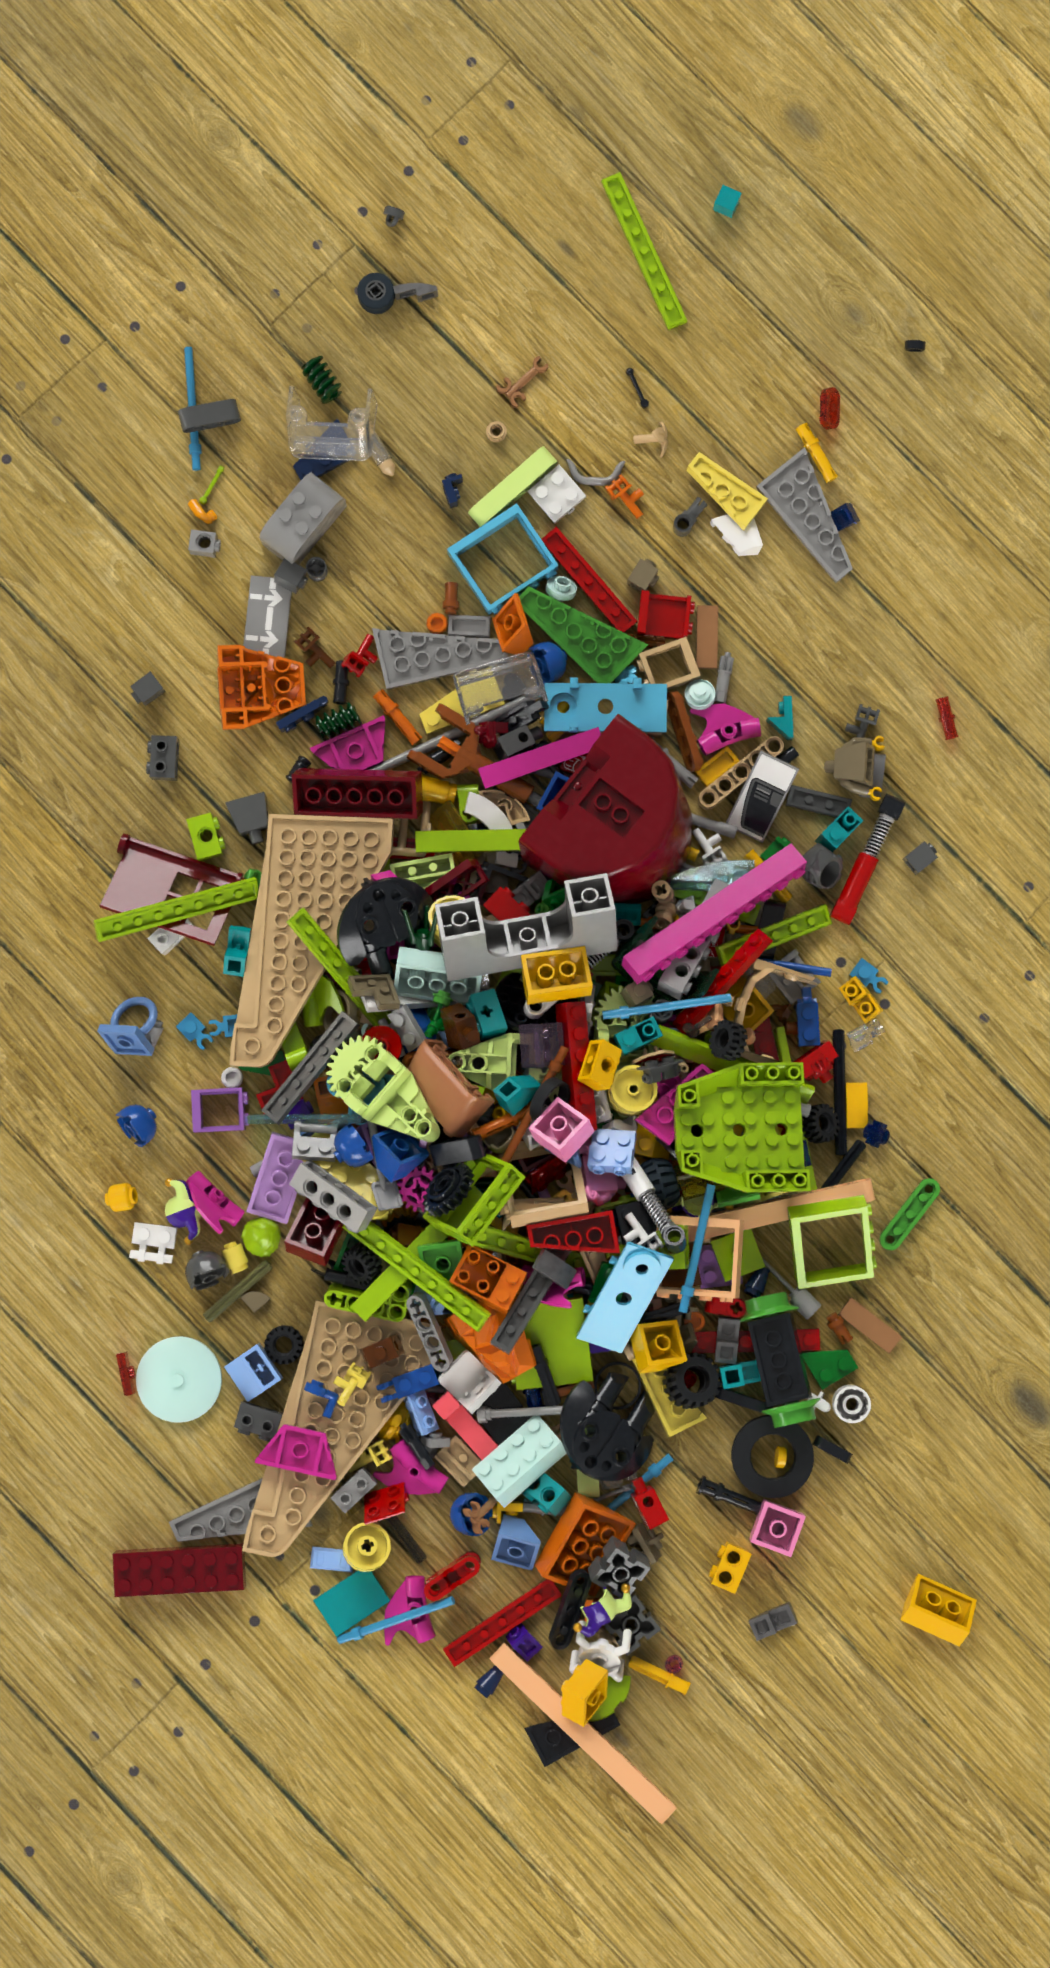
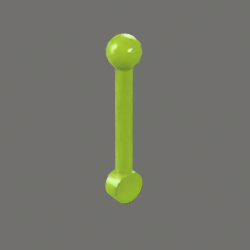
M221 465L217 469V473L204 496L199 499L200 504L205 505L207 503L208 495L224 470V467Z

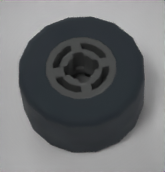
M378 272L364 276L357 288L358 300L362 308L372 314H382L388 311L395 300L392 281L386 275Z

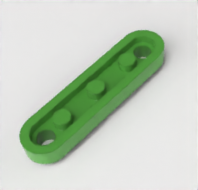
M931 1178L923 1179L879 1236L880 1245L884 1249H897L940 1193V1186L936 1180ZM926 1185H930L932 1187V1191L930 1193L925 1192ZM889 1235L893 1237V1242L890 1244L886 1241Z

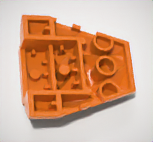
M218 645L217 675L222 729H245L305 706L303 663L280 656L275 657L264 654L265 652L259 650L257 652L247 649L242 645Z
M478 1300L476 1302L491 1313V1316L479 1332L455 1314L444 1319L454 1338L470 1351L502 1384L537 1365L531 1341L526 1338L525 1331H523L510 1355L490 1344L506 1315L486 1306Z

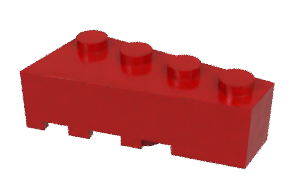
M613 1210L527 1225L530 1248L620 1254Z

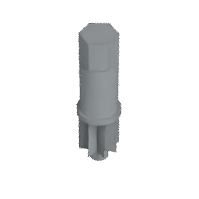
M725 652V655L720 657L714 701L717 703H726L734 661L729 652Z

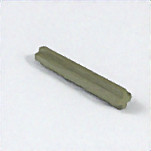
M264 1260L203 1314L204 1318L208 1322L216 1319L273 1268L267 1260Z

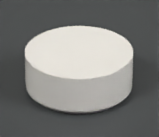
M229 1067L222 1073V1083L228 1088H237L243 1082V1074L239 1069Z

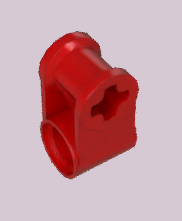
M712 1297V1301H706L704 1311L716 1315L739 1318L745 1314L746 1306L740 1298H733L732 1303L720 1302V1297ZM736 1302H739V1306L742 1307V1310H738L737 1313H733V1309L730 1308V1306L735 1305Z

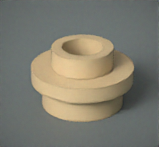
M499 421L491 422L486 428L488 439L492 442L503 441L507 435L506 426ZM495 429L500 431V434L497 436L492 433Z

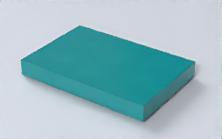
M356 1571L313 1601L337 1637L390 1602L391 1599L373 1572Z

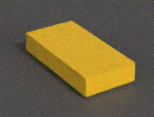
M726 746L705 762L699 771L694 773L704 786L708 787L737 764L739 760L730 748Z

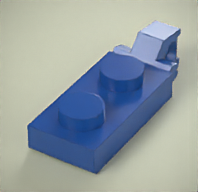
M802 987V999H797L796 1004L798 1047L820 1046L817 998H812L811 987Z

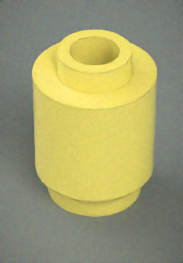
M232 1241L224 1245L225 1249L222 1250V1254L229 1270L231 1269L233 1274L249 1268L247 1265L248 1259L241 1243L237 1244L236 1241Z

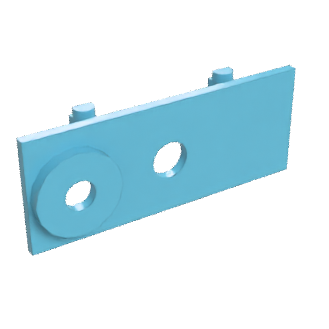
M570 677V683H545L544 700L547 701L549 708L544 711V732L578 733L599 727L600 732H603L617 714L623 716L643 732H667V684H642V678H633V684L578 683V677ZM607 699L612 702L613 710L609 714H602L598 710V703L601 700ZM562 701L569 704V710L566 713H561L557 709V705Z
M627 1242L621 1255H618V1257L612 1255L609 1263L615 1266L594 1304L591 1306L586 1304L582 1311L588 1315L576 1338L622 1353L672 1264L674 1257ZM640 1264H645L648 1266V1269L645 1272H639L636 1270V1267ZM625 1292L631 1295V1299L626 1303H621L616 1300V1296Z

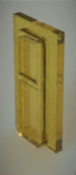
M451 800L447 801L430 815L429 822L435 831L469 830ZM484 852L449 853H452L454 861L459 865L466 859H477Z

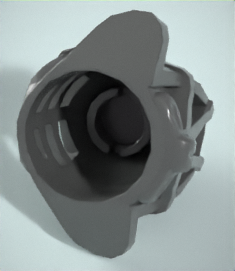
M820 843L814 845L803 855L807 864L802 877L808 883L819 889L833 888L841 879V870L843 869L841 855L834 854Z

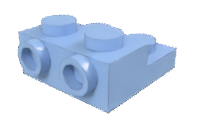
M595 1130L592 1134L591 1145L589 1146L587 1162L589 1171L599 1175L604 1173H613L618 1176L632 1174L636 1131Z

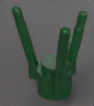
M429 905L425 906L424 929L417 930L416 934H414L407 910H403L410 934V943L415 944V948L419 950H429L434 946L437 917L435 911L430 931L428 920Z

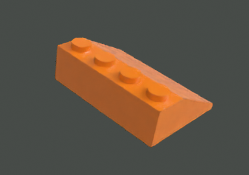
M575 1492L534 1566L543 1578L567 1586L569 1577L575 1570L584 1569L588 1572V1567L597 1556L601 1558L604 1556L603 1547L612 1536L626 1543L636 1523L594 1499ZM592 1582L588 1595L595 1597L600 1586Z

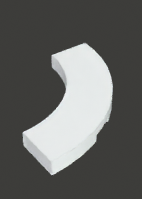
M468 792L464 813L479 819L489 830L513 829L508 818L493 802L479 794ZM506 851L496 852L495 864L517 868L518 854H508Z

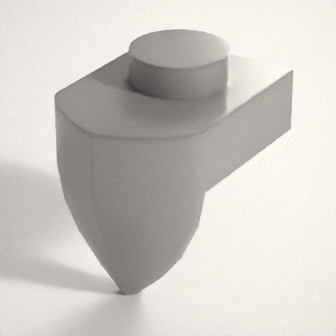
M431 1432L424 1436L421 1435V1442L432 1459L437 1454L439 1448L450 1447V1438L442 1436V1432Z

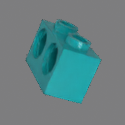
M546 1473L541 1475L522 1493L531 1502L535 1499L539 1503L537 1507L546 1515L550 1512L555 1517L572 1498L561 1485ZM540 1483L539 1487L534 1489L535 1485ZM555 1495L554 1499L548 1502L549 1498Z

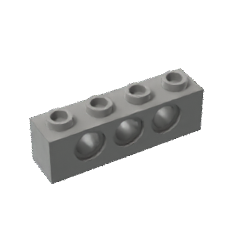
M312 1160L300 1163L289 1184L295 1188L298 1194L309 1198L314 1206L324 1209L332 1219L342 1222L345 1228L351 1232L358 1233L366 1230L377 1210V1207ZM331 1194L334 1197V1202L331 1200ZM347 1207L350 1208L351 1214L348 1212Z

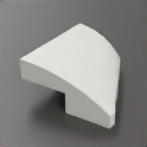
M728 514L710 521L712 527L716 526L723 533L722 538L732 546L738 556L758 555L763 543L755 519L751 521L744 531Z

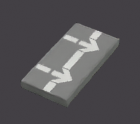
M251 575L243 646L257 652L259 650L265 652L264 654L285 658L292 592L274 583L273 577Z

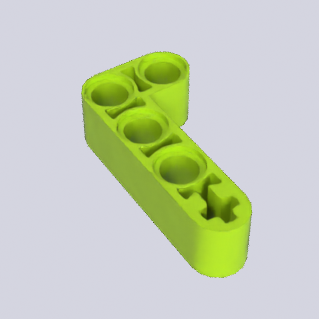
M296 1022L282 1044L286 1060L292 1072L309 1052Z
M407 1279L401 1286L406 1292L397 1290L371 1317L393 1322L402 1321L408 1310L406 1302L412 1293L413 1285L411 1280ZM332 1283L324 1295V1302L328 1307L356 1313L350 1307L354 1303L352 1297L359 1298L364 1290L348 1286L342 1287L341 1284ZM398 1306L402 1311L398 1312L393 1307Z

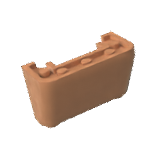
M425 1039L419 1045L407 1069L412 1072L433 1116L443 1126L444 1133L451 1138L453 1136L457 1138L463 1137L495 1100L489 1093L483 1096L478 1091L479 1087L472 1085L449 1060L450 1054L445 1052L448 1047L443 1041Z

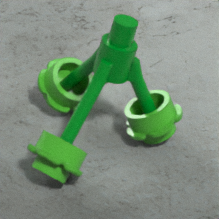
M439 990L438 993H433V1002L438 1004V1006L427 1009V1015L431 1022L427 1026L428 1029L424 1032L426 1037L431 1038L434 1034H438L439 1031L445 1030L440 1009H442L443 1005L448 1007L450 1002H453V999L450 998V993Z

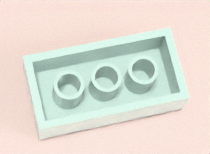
M399 946L394 987L398 996L433 1001V993H438L439 990L450 993V998L459 1001L462 1005H466L470 994L480 992L482 975L454 981L447 980L442 952Z
M532 1416L478 1463L472 1471L494 1498L505 1508L567 1453L563 1443L540 1416Z

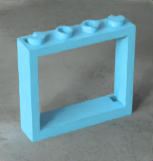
M517 503L447 548V554L488 615L492 613L497 614L514 593L520 596L528 586L536 589L540 585L539 582L545 578L549 580L551 577H554L559 567ZM517 519L549 567L490 605L458 556Z

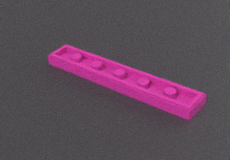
M599 727L478 768L485 789L587 754L601 735Z

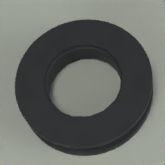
M763 1415L750 1420L739 1430L733 1441L731 1460L737 1477L748 1490L766 1498H781L796 1492L808 1480L813 1468L814 1451L808 1435L797 1423L774 1428L771 1415ZM769 1434L780 1435L786 1438L791 1443L794 1451V1461L791 1468L784 1475L777 1478H767L758 1474L751 1462V1450L754 1444L761 1437Z

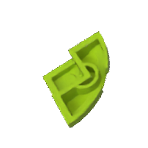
M623 1675L621 1682H616L611 1676H608L607 1698L589 1722L607 1718L614 1713V1708L620 1702L624 1703L630 1690L631 1676Z

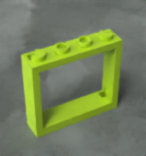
M489 1154L474 1161L463 1162L475 1175L472 1178L474 1183L470 1185L471 1188L487 1167L499 1172V1174L457 1229L445 1223L454 1212L453 1210L449 1211L448 1215L443 1213L441 1217L438 1215L436 1217L433 1215L429 1216L430 1213L428 1211L422 1216L437 1230L472 1247L525 1178L512 1164Z
M864 1195L787 1207L794 1275L798 1289L874 1277L873 1269L877 1268L875 1256H872V1251H875L874 1239L870 1237V1234L874 1233L872 1221H869L872 1209L871 1204L866 1203ZM860 1213L865 1263L805 1272L800 1223Z

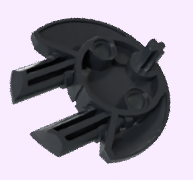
M366 877L363 879L364 883L361 884L362 889L349 900L342 911L337 927L338 947L342 957L350 966L359 965L364 958H367L372 975L390 974L391 979H395L386 953L387 947L395 945L396 941L401 942L404 940L407 948L416 949L415 944L410 943V934L403 910H407L414 934H416L417 930L424 929L425 906L429 905L430 910L434 901L423 887L412 880L389 877L373 881Z
M609 1372L596 1394L591 1384L582 1380L570 1391L562 1407L560 1434L564 1449L570 1459L569 1462L572 1463L571 1469H579L582 1473L595 1480L618 1481L633 1475L645 1463L653 1446L654 1439L652 1436H643V1431L655 1412V1408L646 1391L642 1392L626 1420L624 1418L620 1419V1415L612 1412L613 1404L628 1381V1376Z

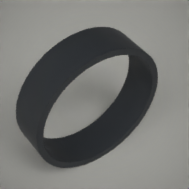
M556 1077L547 1079L538 1088L531 1101V1118L536 1120L541 1115L546 1099L558 1086L559 1092L557 1097L568 1104L571 1093L570 1086Z
M611 1362L598 1371L594 1381L595 1393H597L598 1378L606 1368L613 1365H623L630 1368L637 1376L638 1392L630 1403L623 1406H613L615 1410L625 1409L637 1401L641 1393V1380L636 1370L629 1364Z

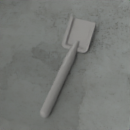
M367 1121L379 1181L371 1184L377 1208L379 1211L400 1208L403 1206V1202L396 1181L390 1182L386 1180V1177L376 1165L372 1136L378 1133L377 1125Z

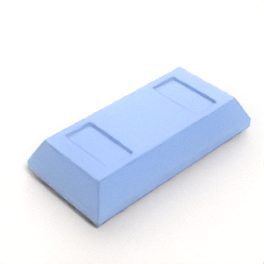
M312 1546L310 1568L352 1573L353 1568L347 1564L343 1556V1549Z

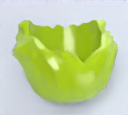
M260 1217L250 1220L244 1225L241 1238L246 1250L250 1251L253 1255L255 1254L261 1258L270 1257L278 1249L281 1232L275 1221Z

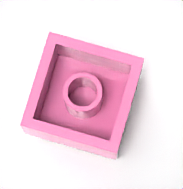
M559 1097L529 1127L534 1140L565 1163L595 1132L587 1117Z
M763 1499L749 1540L754 1544L792 1557L806 1516L796 1510Z

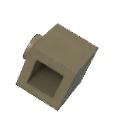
M640 558L629 576L627 584L639 592L641 590L647 591L650 586L654 587L659 579V576H657V565L648 559L644 561Z
M634 981L625 986L620 994L629 1007H636L649 1002L654 996V990L649 981H642L639 984Z

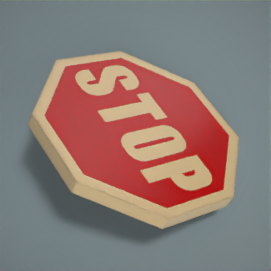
M654 1046V1052L647 1054V1049L644 1048L643 1056L633 1060L631 1065L644 1066L647 1061H662V1057L674 1056L675 1053L670 1050L659 1051L657 1046Z

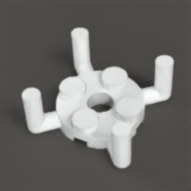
M581 1620L578 1622L582 1626H586L585 1621ZM624 1629L622 1646L617 1648L603 1638L597 1639L594 1642H588L582 1633L577 1632L576 1643L580 1648L579 1651L573 1650L571 1652L570 1673L573 1674L577 1665H581L585 1659H588L608 1670V1676H611L616 1682H621L625 1663L621 1655L630 1651L632 1631Z

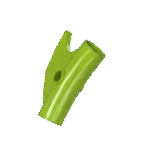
M324 974L302 1010L304 1027L323 1025V1017L328 1007H332L339 1014L342 1011L345 1012L334 983Z

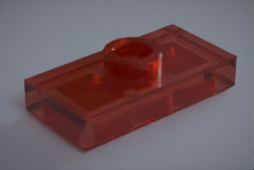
M127 1351L121 1352L116 1357L125 1396L135 1394L133 1379L136 1378L134 1366H130Z

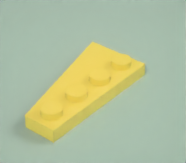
M700 452L687 467V472L743 531L768 499Z
M488 666L420 713L419 716L428 735L452 726L441 719L440 715L435 712L439 703L467 719L504 705L505 702L491 666Z

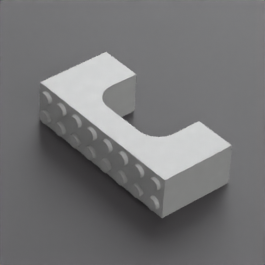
M607 873L564 881L565 901L560 907L549 912L501 921L484 919L481 915L478 897L435 904L447 980L454 981L522 968L521 955L581 946H585L587 956L617 951L616 909Z

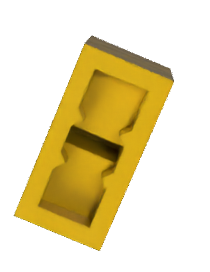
M726 1541L725 1546L721 1545L717 1553V1557H719L717 1565H713L708 1577L711 1578V1584L735 1594L752 1553ZM732 1551L739 1553V1558L735 1562L727 1560L728 1554ZM721 1572H729L731 1575L730 1579L726 1582L720 1581L719 1575Z

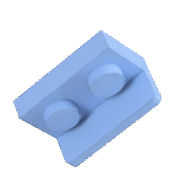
M425 1390L405 1397V1406L418 1436H424L439 1429Z

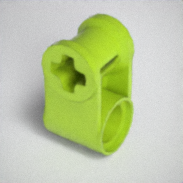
M478 784L457 785L460 820L464 824H474L478 820L477 818L471 816V819H467V816L463 814H466L464 810L468 792L479 794Z

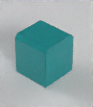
M722 185L715 200L713 210L732 218L742 193Z

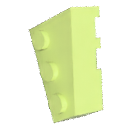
M452 853L389 864L390 870L397 877L412 880L424 889L455 868Z

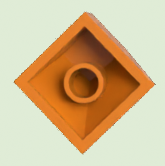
M514 593L492 621L502 652L523 656L534 642L519 595Z

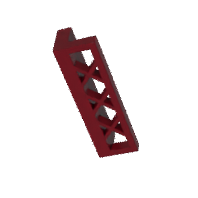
M466 859L426 887L425 890L432 900L436 902L441 894L447 896L456 895L453 894L454 885L462 883L464 884L462 893L456 896L465 898L489 880L477 859ZM476 870L481 880L475 884L470 883V875Z

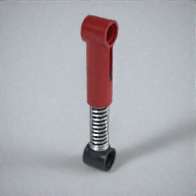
M887 793L884 796L878 809L880 815L878 821H876L877 824L874 825V831H871L872 834L868 838L869 841H867L864 851L859 852L844 888L832 909L831 918L850 925L879 861L876 858L878 857L877 854H880L878 851H881L880 847H883V840H886L885 837L889 833V827H892L891 824L900 817L906 803L905 801Z

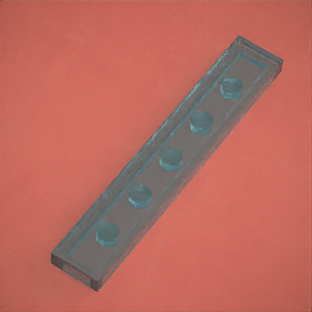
M357 1113L288 1114L280 1124H294L295 1121H301V1123L356 1124L366 1123L367 1120ZM253 1114L245 1117V1124H276L266 1114Z

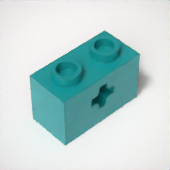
M495 989L470 994L466 1003V1009L475 1016L480 1041L504 1035L508 1027Z

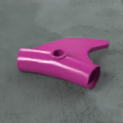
M722 703L712 704L704 710L690 709L691 714L703 717L707 722L703 734L697 739V743L705 756L732 743L761 736L759 718H754L730 705ZM730 730L732 733L728 734L725 731Z
M200 1171L195 1172L186 1181L195 1208L218 1234L223 1232L219 1219L227 1221L234 1227L242 1218L245 1211L229 1200Z
M524 1265L521 1270L527 1272V1280L524 1285L534 1271L531 1265ZM574 1268L577 1272L568 1289H564L553 1282L541 1303L555 1307L571 1308V1302L563 1296L567 1291L575 1287L585 1286L584 1268Z
M401 1439L389 1449L393 1456V1470L391 1472L375 1471L373 1473L376 1479L388 1487L404 1482L405 1493L416 1495L440 1494L449 1477L434 1467L426 1471L404 1439Z
M414 1575L405 1577L404 1582L394 1593L385 1609V1619L410 1611L412 1607L419 1608L427 1605L424 1594V1576ZM429 1613L384 1629L385 1644L387 1646L390 1645L395 1633L399 1630L408 1632L417 1640L418 1644L436 1636Z

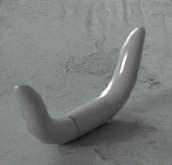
M566 459L571 476L583 485L593 486L612 484L613 480L616 481L619 478L618 476L621 474L625 461H621L608 477H584L578 473L576 465L570 459Z

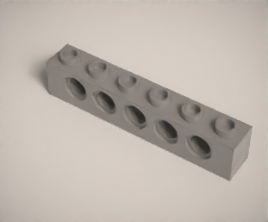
M715 878L703 902L729 884ZM721 932L714 936L709 935L700 946H693L689 949L686 955H692L695 959H688L685 955L680 959L677 957L672 960L670 966L663 972L657 989L678 1000L681 999L683 994L687 995L692 987V983H690L692 977L697 978L702 968L700 966L702 959L707 960L711 952L709 946L711 943H716ZM683 972L686 976L680 977L676 973Z

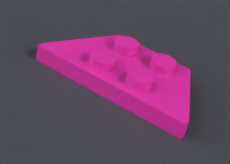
M384 715L315 745L310 750L332 769H370L384 762L385 717Z
M283 1424L255 1459V1463L331 1480L337 1479L327 1434L320 1431Z

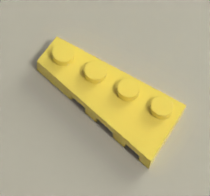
M632 1359L668 1437L707 1419L698 1408L683 1409L682 1406L674 1405L675 1400L670 1401L668 1399L670 1395L669 1393L665 1394L664 1389H666V1385H663L662 1380L666 1379L663 1376L664 1371L668 1369L639 1374L636 1359Z

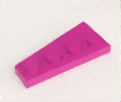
M700 1064L634 1120L669 1146L675 1139L673 1110L677 1086L714 1072L704 1064Z

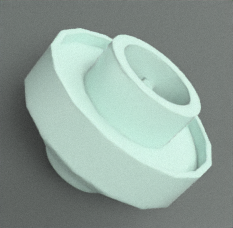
M554 576L547 581L546 592L550 597L560 602L569 601L575 597L577 586L571 579L564 576Z
M694 680L686 686L685 701L691 708L704 710L709 708L715 701V688L707 680Z

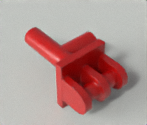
M367 634L356 653L351 651L347 654L341 664L343 668L347 667L350 673L354 672L358 678L370 662L374 664L378 659L376 655L368 651L374 636Z

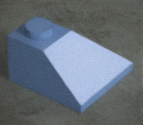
M503 1514L491 1560L532 1571L541 1541L524 1519Z

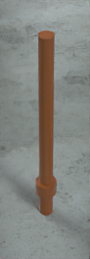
M561 1045L554 1060L550 1061L548 1065L549 1070L541 1085L547 1079L555 1077L556 1073L560 1072L563 1067L561 1064L569 1051L568 1048ZM530 1106L501 1159L509 1163L532 1121Z

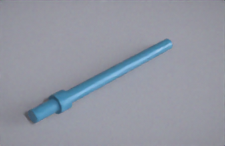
M185 347L189 407L196 405L193 349L192 347ZM198 431L190 432L191 444L189 445V454L192 456V470L199 471L201 470L200 454H202L201 444H199Z
M729 993L636 1007H628L627 1005L620 1006L619 1009L602 1011L603 1020L619 1017L620 1019H628L629 1016L732 1002V998Z
M707 1184L685 1285H682L680 1292L682 1298L679 1312L687 1313L690 1298L694 1294L695 1288H693L715 1185Z
M669 1453L656 1464L653 1463L649 1466L648 1471L641 1476L645 1484L653 1477L657 1478L662 1473L661 1470L674 1460ZM632 1485L631 1490L621 1493L606 1507L614 1511L631 1497L630 1494L635 1492Z
M453 1596L364 1627L352 1628L350 1632L337 1636V1641L339 1644L351 1640L363 1639L365 1635L454 1605L455 1599Z

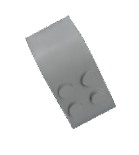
M312 472L307 474L263 527L259 536L262 545L282 561L285 558L291 564L296 563L299 565L347 507L345 498Z

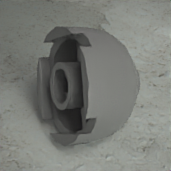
M200 1250L195 1252L185 1267L187 1282L192 1290L193 1287H196L197 1290L212 1287L219 1283L217 1280L223 1275L225 1278L229 1273V1268L222 1256L211 1251L204 1252Z

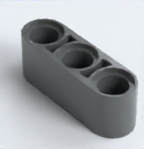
M236 399L189 406L177 411L183 433L232 425L241 421Z

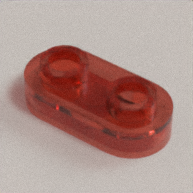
M834 387L823 389L820 395L819 421L826 430L837 428L840 422V395Z

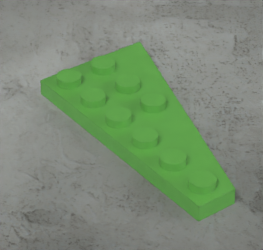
M530 586L519 596L524 612L597 683H612L639 653L648 646V644Z

